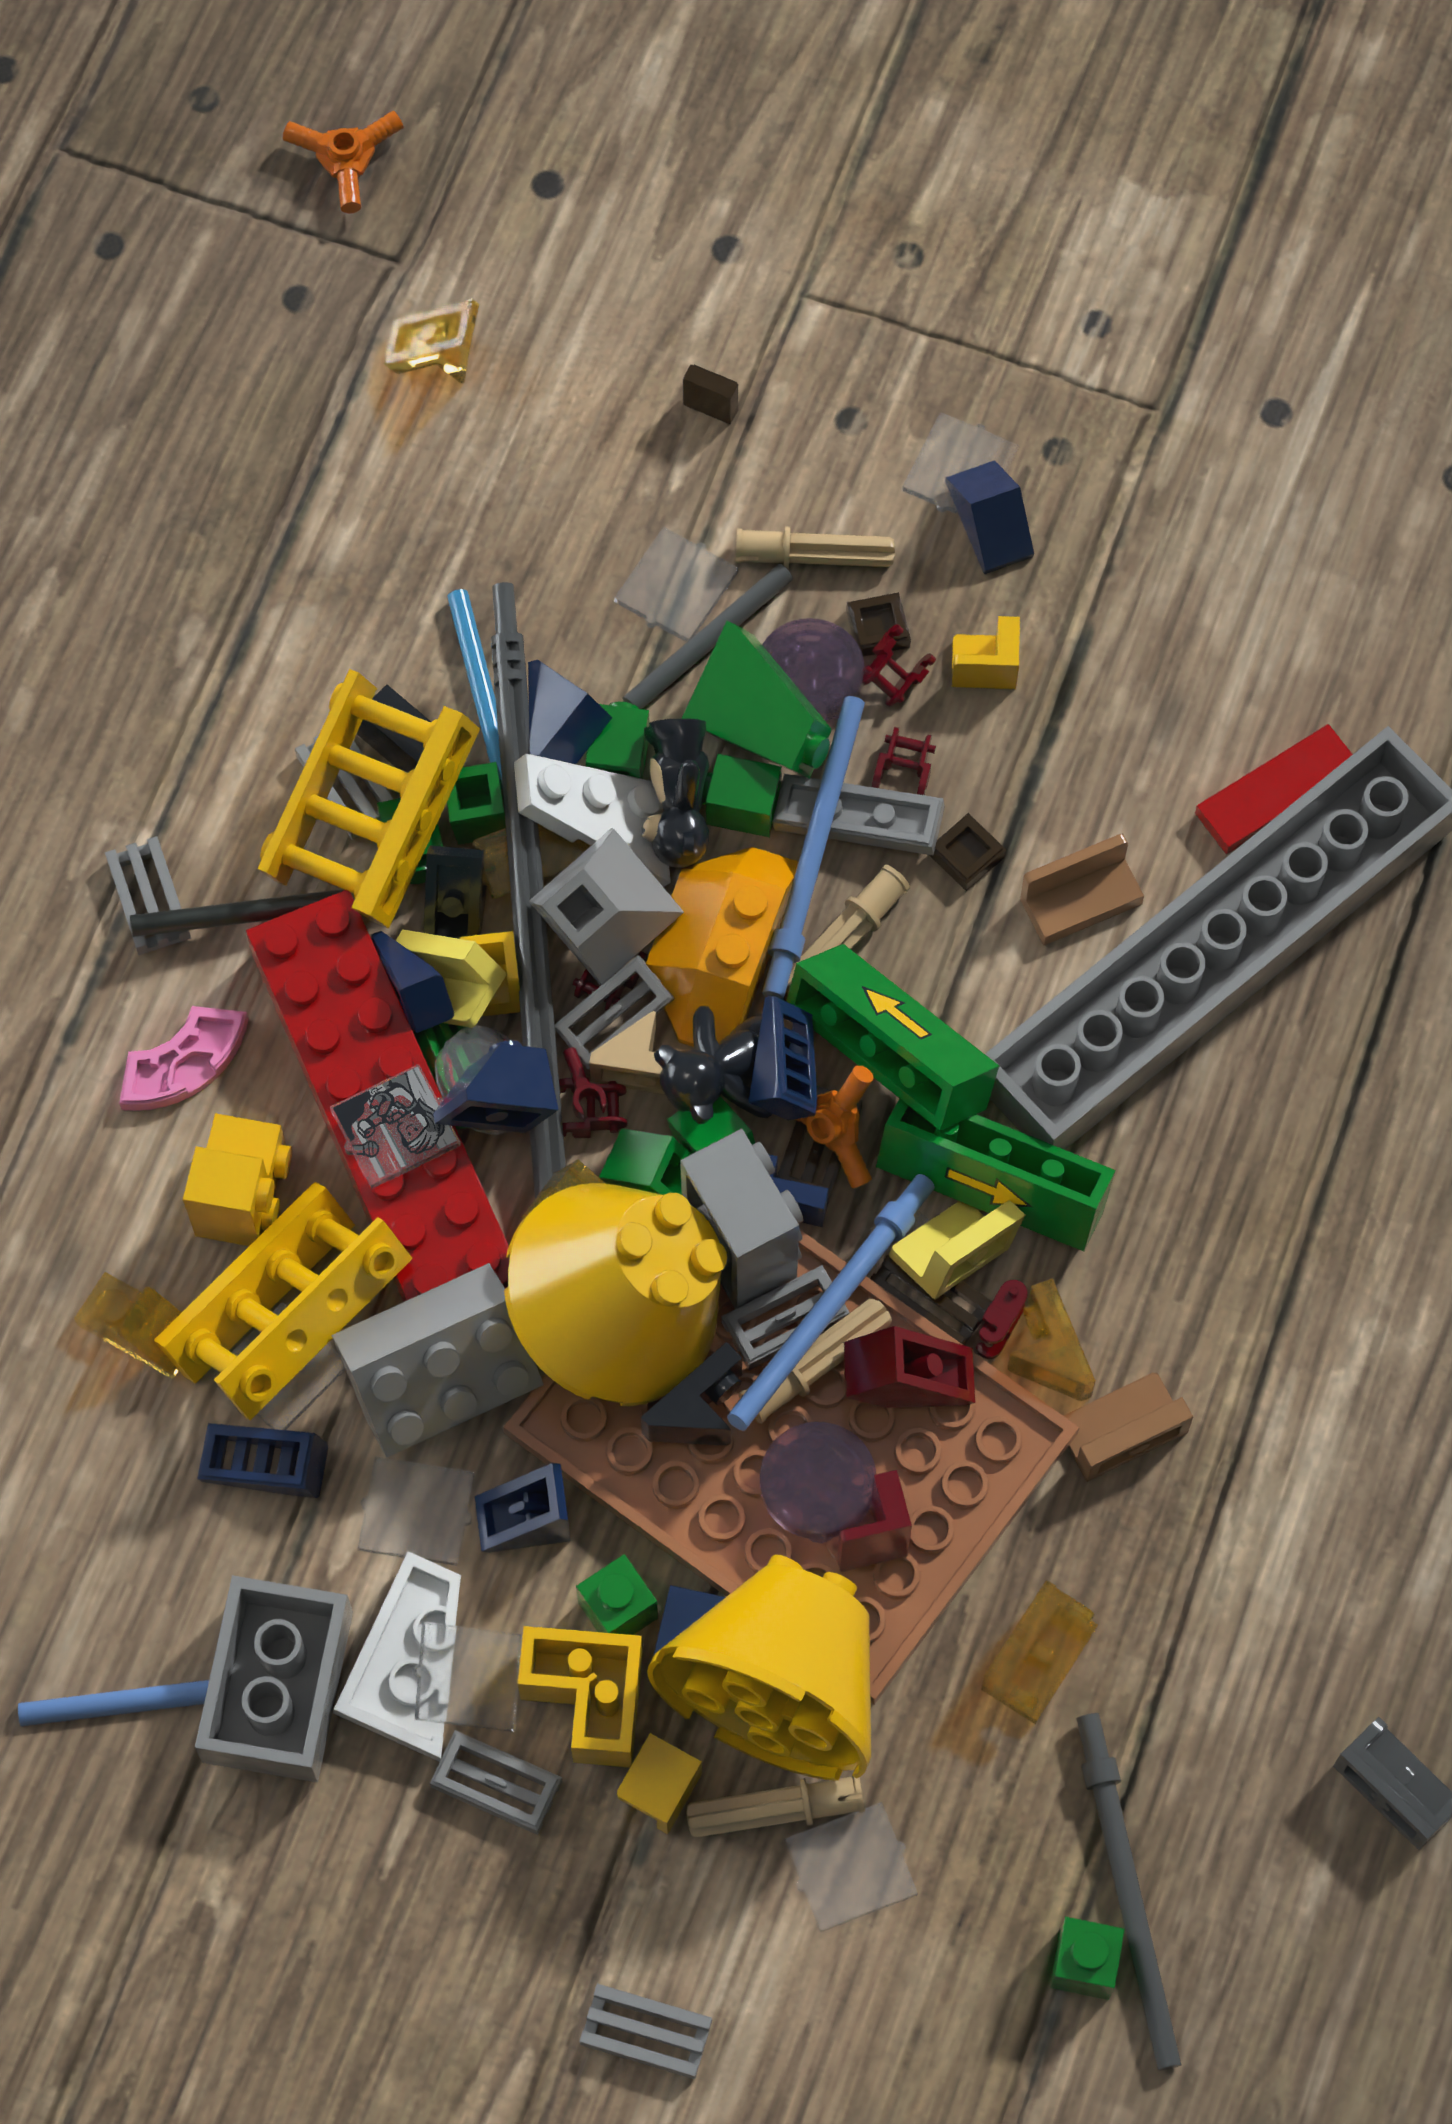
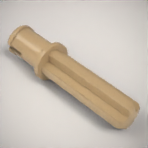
M785 526V532L742 530L737 528L736 563H780L787 569H789V563L890 567L894 563L895 542L891 537L790 533V527Z
M884 865L879 874L856 897L850 896L845 900L846 908L801 955L800 961L841 944L846 945L852 950L870 930L877 931L881 927L880 919L910 889V885L905 877L895 868ZM796 963L793 964L786 989L787 993H789Z
M868 1299L822 1333L754 1420L758 1423H763L768 1416L798 1394L802 1397L810 1393L809 1386L844 1360L845 1341L889 1327L892 1319L885 1306L879 1300ZM743 1390L739 1393L740 1399L747 1390Z
M852 1776L840 1778L839 1781L828 1780L809 1784L806 1783V1778L800 1779L801 1785L691 1802L687 1805L686 1811L689 1831L693 1837L697 1838L806 1820L808 1826L813 1825L812 1819L858 1811L859 1813L865 1812L860 1777L856 1779Z

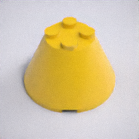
M606 1183L581 1184L563 1189L546 1198L530 1211L520 1223L512 1237L506 1258L510 1259L508 1287L504 1289L505 1303L514 1331L522 1346L538 1367L553 1381L566 1390L587 1400L591 1397H596L607 1401L620 1402V1406H635L663 1398L704 1362L715 1335L721 1270L726 1266L727 1253L724 1246L719 1242L709 1221L695 1207L690 1205L688 1199L678 1193L661 1195Z
M773 1555L767 1566L763 1567L657 1651L648 1666L647 1673L650 1683L669 1706L685 1719H689L692 1712L695 1711L706 1720L718 1726L714 1738L753 1758L793 1773L832 1781H839L842 1772L847 1770H854L852 1776L857 1779L865 1773L870 1763L869 1614L864 1606L854 1597L857 1586L840 1574L826 1572L823 1577L803 1570L800 1564L788 1557Z

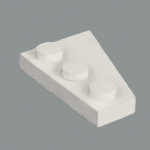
M525 754L514 762L518 813L572 843L580 839L591 846L607 831L614 828L663 887L671 883L669 866L659 860L655 855L651 842L642 837V826L647 817L663 813V807L656 795L652 781L531 754Z
M409 1551L407 1552L333 1710L335 1715L439 1762L442 1754L460 1574Z

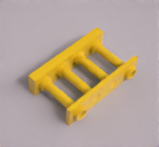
M349 669L344 682L338 684L331 695L329 703L330 712L275 831L266 837L260 852L261 862L257 869L284 886H287L295 869L354 893L355 900L351 908L368 920L389 929L480 728L463 713L443 706L438 719L428 722L372 700L377 688L359 672ZM362 721H368L423 743L424 750L415 769L405 772L350 750ZM340 769L400 793L401 800L392 819L385 823L328 800L327 797ZM317 819L377 843L378 850L369 870L361 873L305 850L304 847Z
M314 1182L154 1341L182 1375L194 1384L211 1368L220 1372L214 1381L241 1414L251 1421L333 1339L332 1335L341 1331L413 1258L384 1220L378 1217L360 1235L351 1231L355 1226L353 1221L328 1189ZM333 1247L342 1252L320 1275L311 1271ZM293 1287L302 1292L279 1315L270 1311ZM252 1327L261 1332L238 1356L229 1351Z

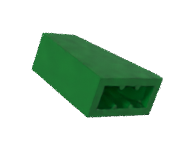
M726 621L681 719L706 721V733L810 779L813 770L819 768L827 757L830 748L828 738L832 731L831 727L759 640L738 625Z

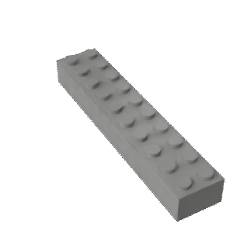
M1387 726L985 1053V1055L999 1065L990 1100L1020 1132L1066 1150L1452 831V789Z

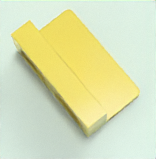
M402 929L395 941L431 965L444 979L454 1010V1016L443 1023L469 1028L475 1027L507 973L475 941Z
M1010 1200L986 1216L981 1214L975 1207L958 1201L895 1243L889 1252V1257L935 1300L1007 1251L1025 1214Z

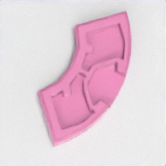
M192 1006L185 1025L170 1041L151 1050L128 1052L119 1103L121 1109L125 1111H143L163 1108L192 1097L206 1088L227 1068L236 1055L246 1033L249 1020L247 1012Z

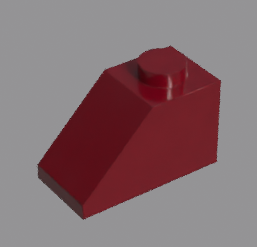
M897 1326L844 1342L846 1398L884 1408L967 1406L976 1403L973 1348Z

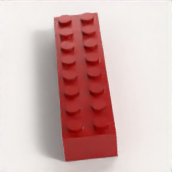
M344 890L247 929L246 934L253 959L369 1224L377 1217L384 1220L413 1258L393 1278L403 1302L490 1263L506 1289L508 1287L510 1259L506 1258L509 1245L456 1127L449 1125L457 1141L439 1150L435 1145L432 1149L425 1151V1156L423 1152L420 1154L410 1153L403 1146L401 1135L397 1131V1122L391 1125L385 1123L407 1163L406 1166L401 1168L380 1125L375 1127V1133L367 1139L368 1141H375L379 1145V1152L376 1156L386 1173L385 1176L379 1178L369 1157L356 1154L363 1153V1150H354L352 1146L362 1144L353 1126L352 1132L355 1138L350 1142L333 1107L416 1067L419 1068L437 1104L440 1105L443 1101L360 913L351 908L354 903L351 893ZM403 1095L394 1097V1102L399 1101L406 1107L411 1105V1101ZM374 1099L372 1106H379V1102ZM385 1101L381 1105L379 1115L386 1113L391 1101ZM367 1102L364 1104L363 1114L357 1119L358 1122L366 1119L373 1113ZM394 1109L392 1112L396 1113L398 1110ZM411 1113L399 1120L400 1123L403 1122L399 1126V1130L407 1142L415 1139L424 1128L416 1115L410 1117ZM400 1114L394 1115V1116H393L394 1121H395L396 1119H398L399 1117H401V1115H400ZM378 1117L374 1119V1124L376 1125L377 1123L382 1122V1118ZM369 1129L368 1131H371V1132H370L369 1134H367L366 1136H369L370 1134H372V1132H373L374 1129ZM428 1141L417 1152L421 1151ZM419 1146L411 1148V1151L416 1150ZM370 1147V1155H371V1156L373 1155V1153H372V1147ZM366 1148L365 1153L369 1155L368 1148Z

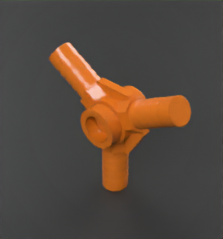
M395 111L389 112L364 129H358V127L328 130L326 133H321L289 121L283 132V141L316 153V158L333 178L338 179L341 211L351 214L361 209L358 177L363 175L375 153L374 147L402 130L404 126Z
M855 1066L839 1091L833 1090L817 1095L815 1116L795 1119L807 1126L808 1133L813 1140L820 1144H825L830 1150L835 1151L851 1188H857L872 1180L856 1145L860 1117L857 1103L874 1079L872 1072L864 1066Z

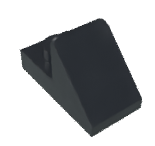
M429 846L426 859L423 933L458 939L464 936L481 935L487 886L483 884L485 850Z
M725 1342L641 1416L642 1434L649 1442L730 1445V1427L709 1404L713 1401L717 1406L721 1405L740 1387L742 1383L739 1379L742 1376V1357L728 1342Z

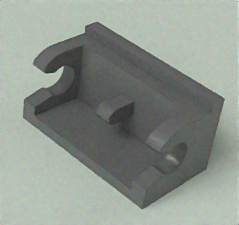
M1378 1717L1339 1755L1333 1767L1406 1839L1420 1850L1452 1818V1791L1387 1729V1724Z

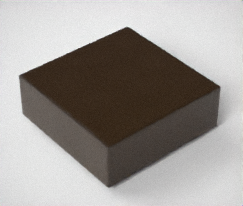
M690 364L683 377V405L731 425L738 412V384L724 376L695 364Z
M899 592L847 602L846 612L858 658L875 655L873 652L875 646L884 634L896 624H899L904 631L900 636L893 638L897 643L892 648V651L910 648L911 638Z
M968 813L937 840L934 855L929 856L967 891L1005 858L1006 848Z

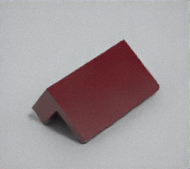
M897 1470L874 1475L871 1511L875 1523L839 1532L837 1561L841 1572L908 1556L912 1524Z

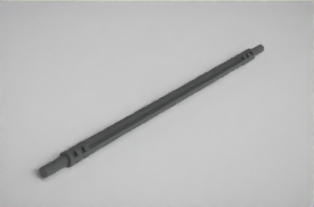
M502 582L492 586L496 634L491 637L515 950L520 986L519 1001L523 1046L546 1049L559 1109L530 1130L535 1205L537 1206L546 1198L568 1188L547 926L546 921L529 902L531 898L543 889L538 823L518 813L514 762L523 755L530 754L529 702L524 638L517 631L514 585Z

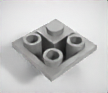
M614 828L607 831L529 900L531 905L600 985H603L684 913Z

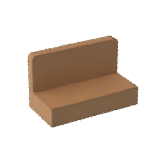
M1123 833L1029 871L1024 875L1020 901L1043 946L1143 904L1144 895L1125 860L1128 842Z
M1157 1373L1148 1374L1064 1415V1417L1079 1427L1078 1434L1068 1448L1087 1482L1187 1434L1193 1420V1415L1183 1397L1173 1401Z

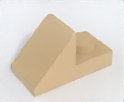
M653 1011L591 1052L589 1062L591 1083L608 1084L609 1081H616L617 1084L624 1085L627 1089L665 1094L660 1085L662 1067L655 1061V1052H653L657 1032L656 1012Z

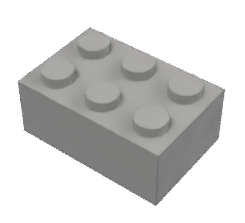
M740 1129L680 1160L682 1195L688 1199L690 1205L695 1207L709 1221L719 1242L726 1250L727 1263L724 1269L721 1270L720 1284L734 1308L737 1309L796 1279L798 1260L802 1258L798 1244L803 1239L798 1223L803 1221V1216L793 1195L788 1190L780 1193L770 1177L771 1174L775 1173V1169L764 1146L760 1142L752 1145L743 1129Z
M490 1263L332 1335L366 1421L386 1458L544 1385L536 1363L524 1349L514 1331L505 1303V1288Z
M232 1575L195 1743V1749L202 1763L318 1783L353 1615L348 1595Z

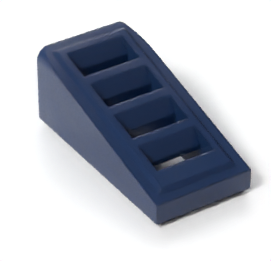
M379 931L371 934L372 942L412 1031L415 1030L418 1033L452 1019L454 1010L444 979L440 973L384 932Z
M773 995L767 996L764 1001L748 1103L788 1121L815 1116L817 1107L812 1014ZM784 1019L793 1023L792 1030L784 1027ZM785 1040L790 1042L789 1049L785 1047Z
M208 1423L197 1479L201 1482L291 1496L318 1498L328 1454V1444L317 1434L311 1432ZM228 1441L236 1442L231 1470L223 1469ZM251 1444L258 1445L253 1472L246 1471ZM279 1448L281 1453L277 1474H270L274 1450Z

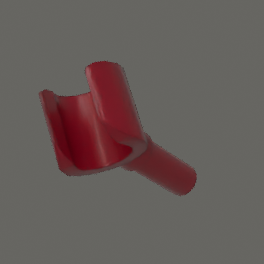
M571 1047L564 1050L563 1055L574 1081L575 1092L572 1104L574 1114L577 1118L584 1120V1112L579 1102L586 1096L595 1097L600 1103L602 1113H604L606 1109V1094L604 1090L597 1084L590 1083L576 1048Z

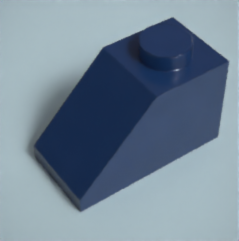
M514 1040L499 1042L491 1046L486 1055L467 1068L434 1111L435 1124L527 1133L559 1110L546 1049L522 1046L519 1041Z

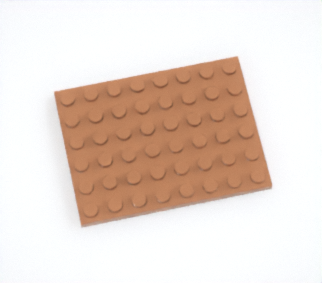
M801 1231L803 1239L799 1241L798 1247L802 1258L798 1260L797 1278L823 1265L833 1282L847 1262ZM868 1277L864 1278L845 1302L847 1309L851 1313L868 1299L879 1300L891 1316L892 1322L889 1327L897 1326L961 1344ZM721 1284L715 1335L705 1360L725 1342H728L742 1357V1376L739 1377L742 1383L740 1387L721 1405L717 1406L713 1401L709 1404L730 1427V1445L649 1442L642 1434L641 1416L661 1399L635 1406H620V1402L607 1401L596 1397H591L587 1400L566 1390L547 1374L543 1376L542 1382L544 1385L531 1391L504 1425V1434L546 1465L550 1463L561 1464L562 1476L725 1596L731 1594L763 1567L767 1566L773 1555L788 1557L800 1564L803 1570L823 1577L826 1572H833L852 1581L857 1586L854 1597L864 1606L869 1614L870 1700L874 1705L1079 1431V1427L974 1352L976 1402L967 1406L884 1408L846 1398L845 1361L843 1360L809 1386L810 1393L802 1397L798 1394L768 1416L763 1423L753 1420L745 1431L739 1430L730 1424L727 1415L740 1400L739 1393L747 1390L771 1359L748 1370L741 1352L737 1351L732 1342V1336L722 1324V1316L735 1310ZM818 1285L740 1326L745 1332L823 1291ZM804 1318L751 1344L753 1349L797 1327ZM897 1470L912 1524L908 1556L841 1572L837 1561L839 1532L875 1523L871 1511L874 1475Z

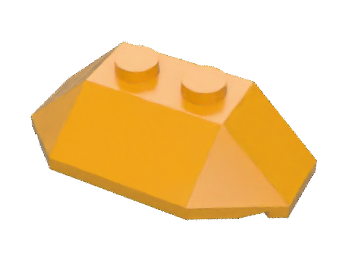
M748 847L681 869L671 897L684 913L655 938L646 961L649 969L655 973L662 985L675 998L663 1009L672 1024L679 1043L694 1047L693 1015L700 1006H708L714 1014L715 1037L718 1043L747 1019L770 957L768 950L773 932L781 927L799 861L755 847Z

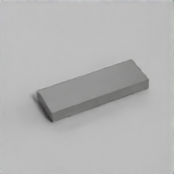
M784 774L772 821L774 830L806 835L821 779H808L802 776ZM843 783L828 839L934 855L945 808L944 799Z

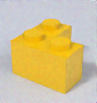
M215 1113L207 1147H195L183 1195V1202L196 1237L250 1246L278 1218L280 1199L274 1198L278 1178H287L292 1160V1146L286 1145L281 1125Z
M530 1626L523 1627L518 1675L520 1699L575 1705L571 1742L573 1763L631 1767L643 1655L642 1636Z

